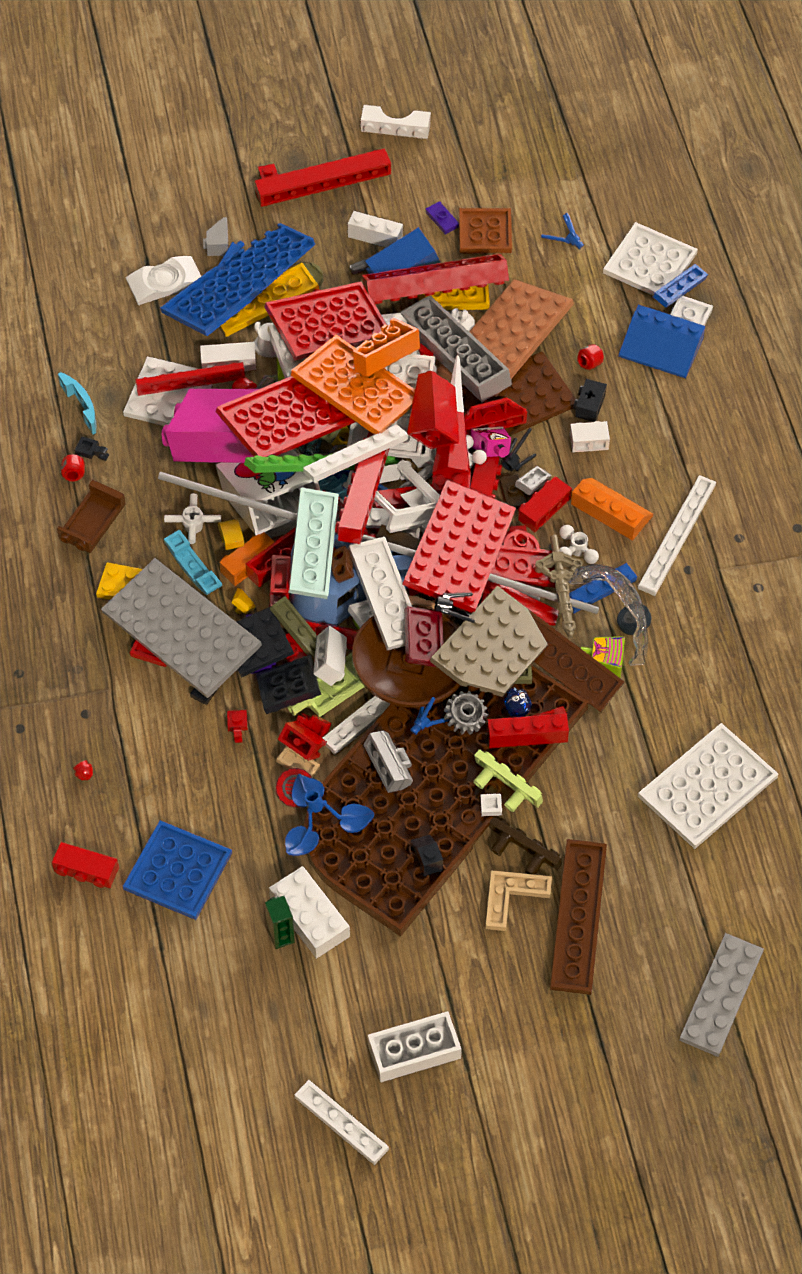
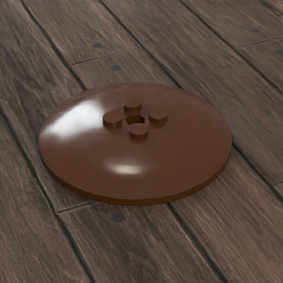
M412 605V607H415V608H421V609H426V610H432V609H429V608H426V607H421V606H414V605ZM442 614L444 644L458 627ZM374 615L359 629L352 649L354 670L364 687L379 699L402 707H424L428 705L432 697L435 698L433 704H436L448 698L460 687V684L437 667L407 663L405 661V646L387 650Z

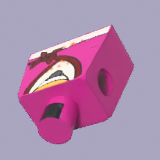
M504 427L471 429V437L474 440L472 448L474 450H483L487 457H505L509 454L511 437Z

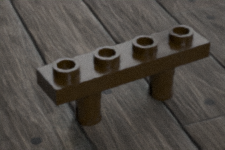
M492 818L490 828L500 835L491 848L494 854L501 856L508 844L514 843L533 855V858L524 869L527 874L536 875L543 863L558 871L562 865L559 853L553 849L547 850L537 839L531 840L526 837L527 834L521 829L517 828L515 830L510 827V824L505 819Z

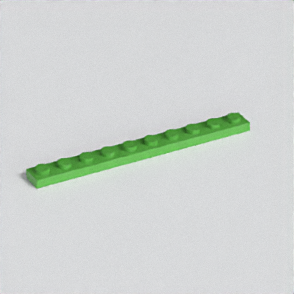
M300 454L299 456L284 455L280 457L270 455L269 457L256 455L254 457H246L244 465L254 473L304 471L303 467L332 454H314V456ZM387 456L385 466L398 464L400 460L396 457ZM355 464L343 470H355Z

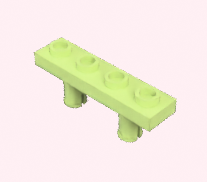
M480 749L474 755L476 763L484 769L474 780L476 786L483 789L492 777H497L515 791L505 803V807L511 812H514L524 799L537 808L542 804V793L535 786L530 787L526 784L523 777L518 774L515 776L505 764L497 763L489 752L484 753Z

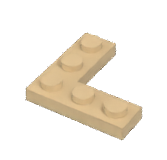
M491 870L486 929L506 931L509 894L550 898L552 876Z

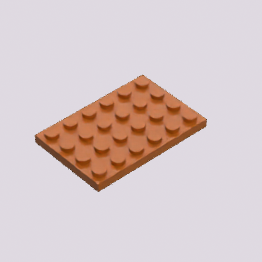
M335 335L291 371V376L374 435L382 433L412 408L415 389L385 368L368 377L354 371L353 351L356 348Z

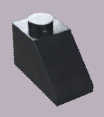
M430 834L410 840L423 876L443 871L441 852L437 842Z

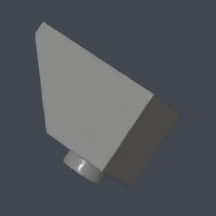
M227 217L222 218L206 231L207 238L203 239V247L207 249L208 256H224L228 250Z

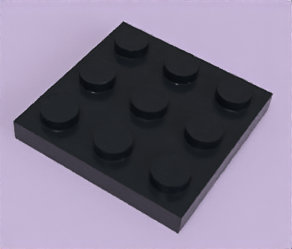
M270 607L237 621L240 626L261 641L262 644L237 669L241 678L294 654L277 617L269 609Z
M311 654L256 674L266 715L321 695L318 678L313 674L314 662Z

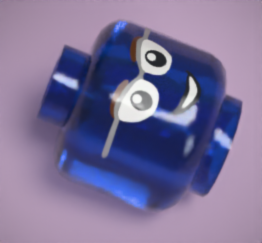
M515 687L506 692L507 696L504 698L503 703L510 716L523 717L531 711L532 702L524 689L517 690Z

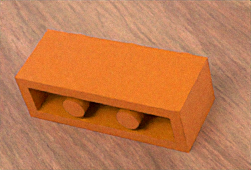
M265 532L253 535L244 544V547L236 548L230 555H226L219 562L220 572L236 586L247 578L246 563L273 544L274 541Z

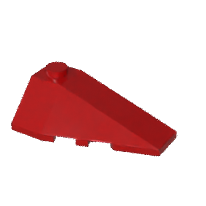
M487 581L481 603L499 586L550 626H556L559 610L513 588Z

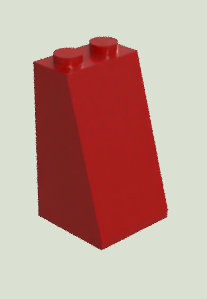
M434 371L418 374L407 430L409 436L430 449L459 443L456 387Z

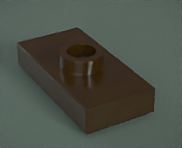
M518 474L500 477V484L506 504L519 509L526 501L523 491L515 486L516 481L519 479Z

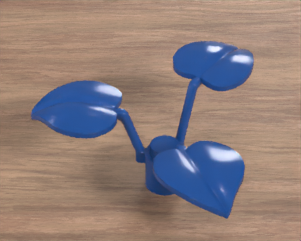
M298 774L292 789V799L299 807L308 806L309 827L307 829L303 826H298L288 832L285 838L286 853L300 856L311 852L317 846L319 836L316 832L311 831L312 813L320 812L323 806L335 817L341 819V828L350 833L364 829L373 819L374 812L363 805L349 804L342 808V815H339L327 804L326 800H322L324 794L323 784L316 779Z

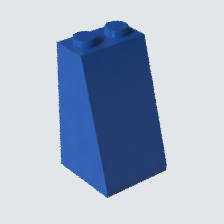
M418 227L367 259L368 268L366 270L368 274L437 264L440 263V260Z

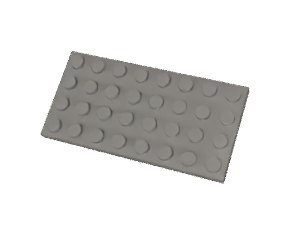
M156 558L101 608L107 617L206 698L210 697L262 646L261 641Z

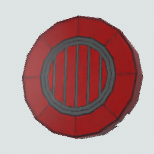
M300 768L288 769L277 779L276 794L279 800L288 807L300 808L292 799V789L297 775L301 774L312 778L307 771Z

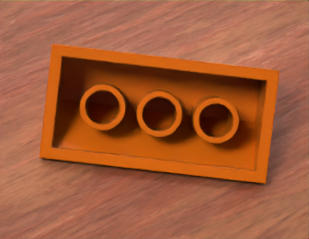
M593 478L583 479L572 491L571 505L632 541L653 517V513Z

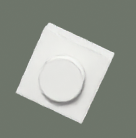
M481 794L482 816L502 815L501 794Z

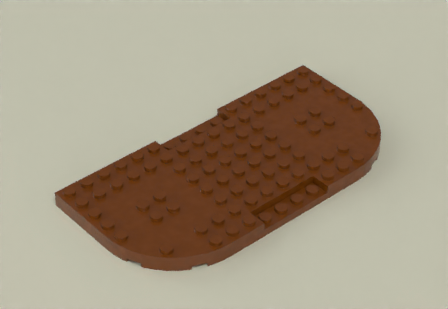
M532 665V683L513 684L503 697L494 695L491 692L480 691V688L467 685V687L460 685L453 694L458 696L460 691H463L464 694L470 691L472 695L477 694L480 700L483 699V705L487 706V710L484 712L488 714L484 720L485 724L477 732L473 729L470 735L467 730L464 734H461L460 729L453 731L455 726H448L450 721L432 725L428 728L425 727L415 735L410 729L415 725L414 722L417 719L420 707L412 708L390 704L322 782L324 786L322 800H326L327 804L339 815H342L341 811L344 806L359 804L371 809L374 812V817L364 829L350 833L341 828V819L335 817L325 806H323L320 812H313L311 831L318 834L319 841L317 846L307 853L310 863L327 886L400 937L472 851L473 845L489 827L492 818L497 817L482 816L481 794H501L503 810L505 803L515 792L497 777H492L483 789L474 784V780L484 769L476 763L474 755L480 749L484 753L489 752L497 763L505 764L515 776L517 774L520 775L527 784L560 744L489 748L487 734L488 719L532 716L563 706L567 713L570 731L588 710L589 702ZM521 692L527 693V694H524V695H525L524 698H520L519 695H520ZM453 694L443 701L433 704L426 717L430 721L444 718L447 714L444 712V708ZM512 696H519V700L514 701L512 699ZM462 710L466 715H469L466 710ZM385 731L390 735L396 749L404 748L412 763V766L407 768L413 780L410 786L402 790L387 792L364 747V743L370 733ZM308 811L304 822V827L307 829L309 827ZM430 834L437 842L441 852L443 871L423 876L410 840Z

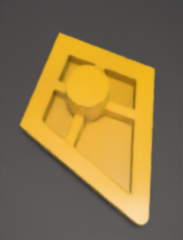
M237 588L231 602L237 607L235 611L238 614H247L255 609L253 601L242 589Z

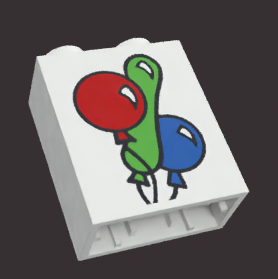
M290 450V451H288V452H286V453H283V454L279 455L278 457L284 456V455H291V456H299V455H298L294 450ZM221 462L216 464L223 491L296 514L301 488L320 491L318 481L315 483L304 474V471L254 473L244 463ZM229 501L255 535L293 521Z

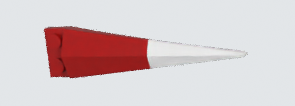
M458 355L455 360L451 384L456 387L459 443L437 448L432 471V488L438 494H441L447 480L470 489L471 474L464 418L460 358Z

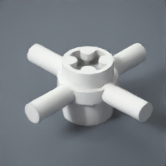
M194 493L190 495V506L184 509L182 515H165L164 517L165 522H182L185 530L188 532L190 544L196 542V533L202 530L204 522H221V515H203L200 508L197 507L198 495Z

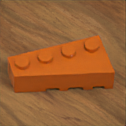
M393 317L389 325L385 324L382 326L381 331L374 333L370 341L366 340L353 351L354 371L368 377L420 349L419 329Z

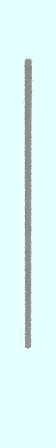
M160 472L158 479L286 519L297 520V514L167 473ZM363 535V538H362V541H361V542H365V541H369V540H373V539H377V538H374V537H371V536H367V535ZM387 542L390 551L414 557L416 550ZM491 573L487 580L559 602L558 594ZM570 598L572 607L597 614L599 611L597 606Z

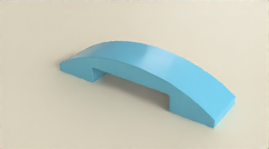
M58 373L60 386L68 397L75 394L85 409L83 411L85 424L92 434H96L95 412L88 393L76 380L64 373Z
M180 530L164 538V542L175 560L203 593L208 595L222 586L221 581L213 571H209L192 550L190 542Z

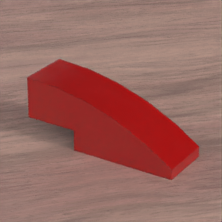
M272 555L269 607L285 596L289 600L291 556Z

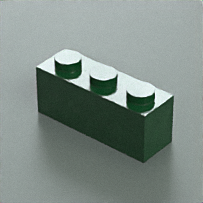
M285 896L270 898L265 902L267 929L275 949H279L295 943L293 916Z

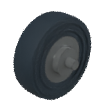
M639 603L624 607L617 616V624L620 630L627 635H636L645 631L652 620L649 609Z

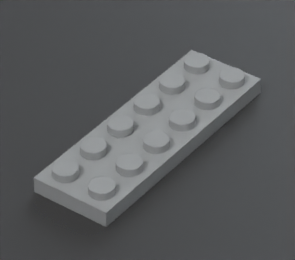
M725 933L679 1041L719 1057L762 956L763 948Z

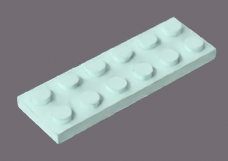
M307 488L300 489L288 593L323 599L328 598L339 494Z

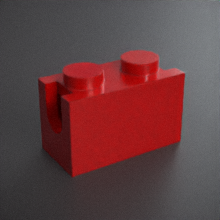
M297 720L286 723L278 737L280 742L307 761L319 758L321 755L318 752L319 749L327 743L325 739Z

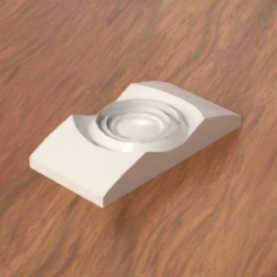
M191 256L171 257L163 264L157 266H144L127 276L126 281L137 304L141 305L181 292L200 278L201 275Z

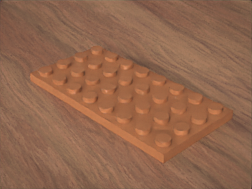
M514 279L469 332L509 369L512 379L574 305L573 299ZM441 364L437 369V375L451 380L452 373Z

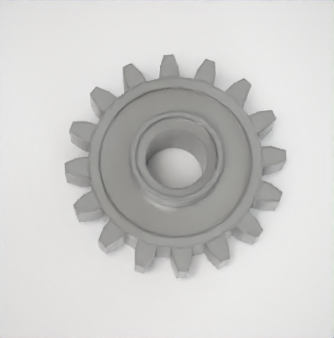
M460 691L458 696L453 694L451 699L447 701V706L444 708V712L447 714L444 719L450 720L448 726H455L453 731L460 729L461 734H464L467 730L470 735L473 729L477 732L485 724L484 720L488 714L484 712L487 710V706L483 705L484 700H480L477 694L472 695L470 691L464 694L463 691ZM462 710H466L469 715H466Z

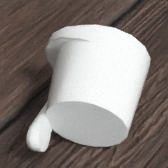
M256 322L254 327L258 337L254 341L255 352L264 357H276L267 331L268 326L274 325V323H265L260 326V322Z

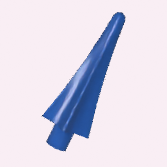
M239 241L237 244L231 243L217 266L218 269L224 266L223 261L227 258L232 260L238 256L237 252L245 245L242 241Z

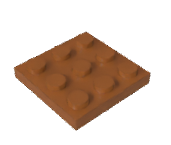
M459 208L460 253H512L511 208Z

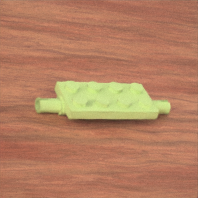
M352 653L345 657V675L341 681H337L330 686L318 678L321 695L287 707L289 712L295 716L308 707L321 717L361 690L364 685L354 670Z

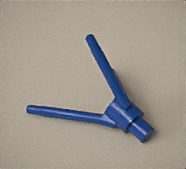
M568 213L563 215V219L570 231L566 238L541 235V238L571 243L578 249L584 246L580 241L581 238L575 233Z
M434 697L431 698L425 710L424 707H420L417 719L414 722L415 725L410 729L413 734L417 735L425 727L428 728L432 725L450 721L444 718L430 721L426 717L435 701Z

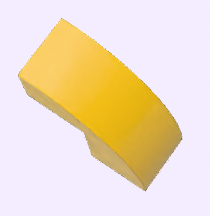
M238 519L218 522L221 540L224 542L226 550L244 547V538Z

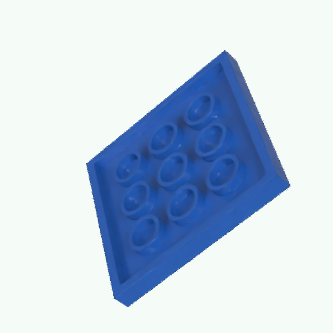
M160 820L125 881L123 890L197 920L230 859L232 850Z

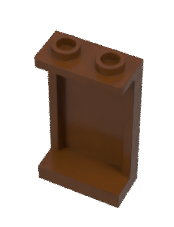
M93 479L89 483V493L64 527L59 526L57 528L58 537L63 543H69L80 551L88 553L93 551L126 505L123 493Z

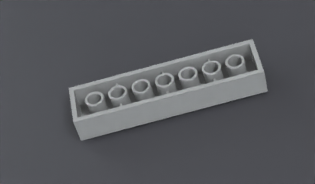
M432 296L425 297L401 312L407 324L419 329L420 343L433 353V356L452 374L456 356H459L461 382L481 402L512 385L509 369Z

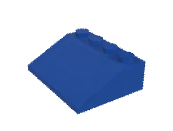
M638 305L631 319L618 357L686 379L703 341L705 326Z

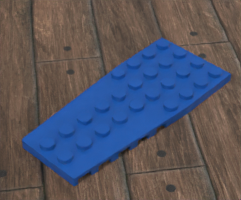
M279 223L277 224L278 229L267 231L264 233L265 238L260 241L256 239L252 241V247L246 251L244 249L237 252L238 256L232 260L231 258L224 260V266L219 269L214 267L160 307L163 314L208 336L247 304L251 303L255 297L315 245L314 239Z

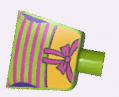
M595 637L593 648L581 647L583 651L619 678L621 677L625 637Z

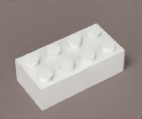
M303 866L269 887L270 898L285 896L293 916L294 930L316 959L350 937V926Z
M448 1011L368 1035L369 1050L380 1082L461 1059V1046Z

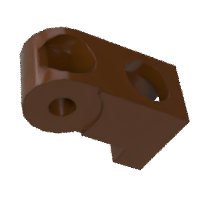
M342 546L333 550L331 565L336 581L342 583L353 578V561L348 548ZM343 553V556L339 559L337 555Z

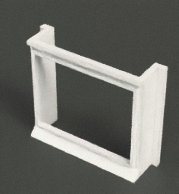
M403 459L398 464L384 466L379 483L399 480L402 473L432 503L396 510L377 491L375 500L390 514L386 527L390 533L421 527L422 524L429 522L440 497ZM350 471L347 482L343 483L346 489H348L349 484L352 485L351 476L352 473L356 472Z

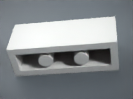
M353 211L348 222V237L388 247L403 237V224Z
M254 342L200 346L202 369L243 362L244 371L256 370Z
M329 625L317 636L313 674L332 686L337 681H341L345 675L347 637Z

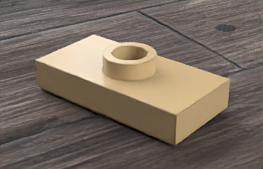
M287 746L276 760L277 763L287 769H303L312 778L320 768V764L314 760L307 761Z

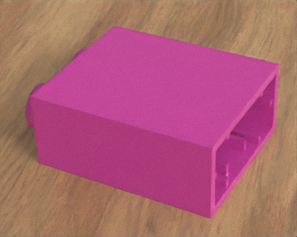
M189 389L183 401L176 404L174 417L170 424L164 425L162 429L163 445L170 447L173 461L244 463L246 457H253L215 411L218 406L259 389Z

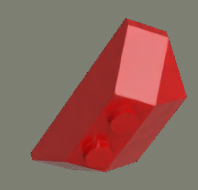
M507 397L472 406L464 415L466 435L471 436V429L504 427L505 429L525 424L527 422V411Z

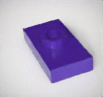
M440 201L426 208L425 213L444 234L459 228V222Z

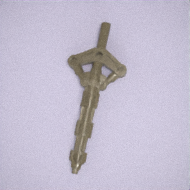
M557 535L550 536L552 553L536 561L535 571L543 573L545 576L547 575L550 581L555 583L556 593L559 598V610L563 617L562 628L568 635V638H573L576 626L572 620L573 608L569 597L568 582L571 581L572 575L580 571L583 562L580 559H575L560 552ZM555 567V570L550 571L548 568Z

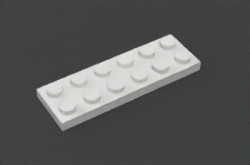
M381 537L361 542V544L349 545L348 550L386 649L391 650L405 646L404 608L407 606L412 607L406 589L402 585L401 576L386 538Z

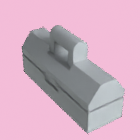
M385 731L370 733L364 743V747L387 792L402 790L410 786L413 780L407 768L411 767L412 763L404 748L396 749L390 735Z

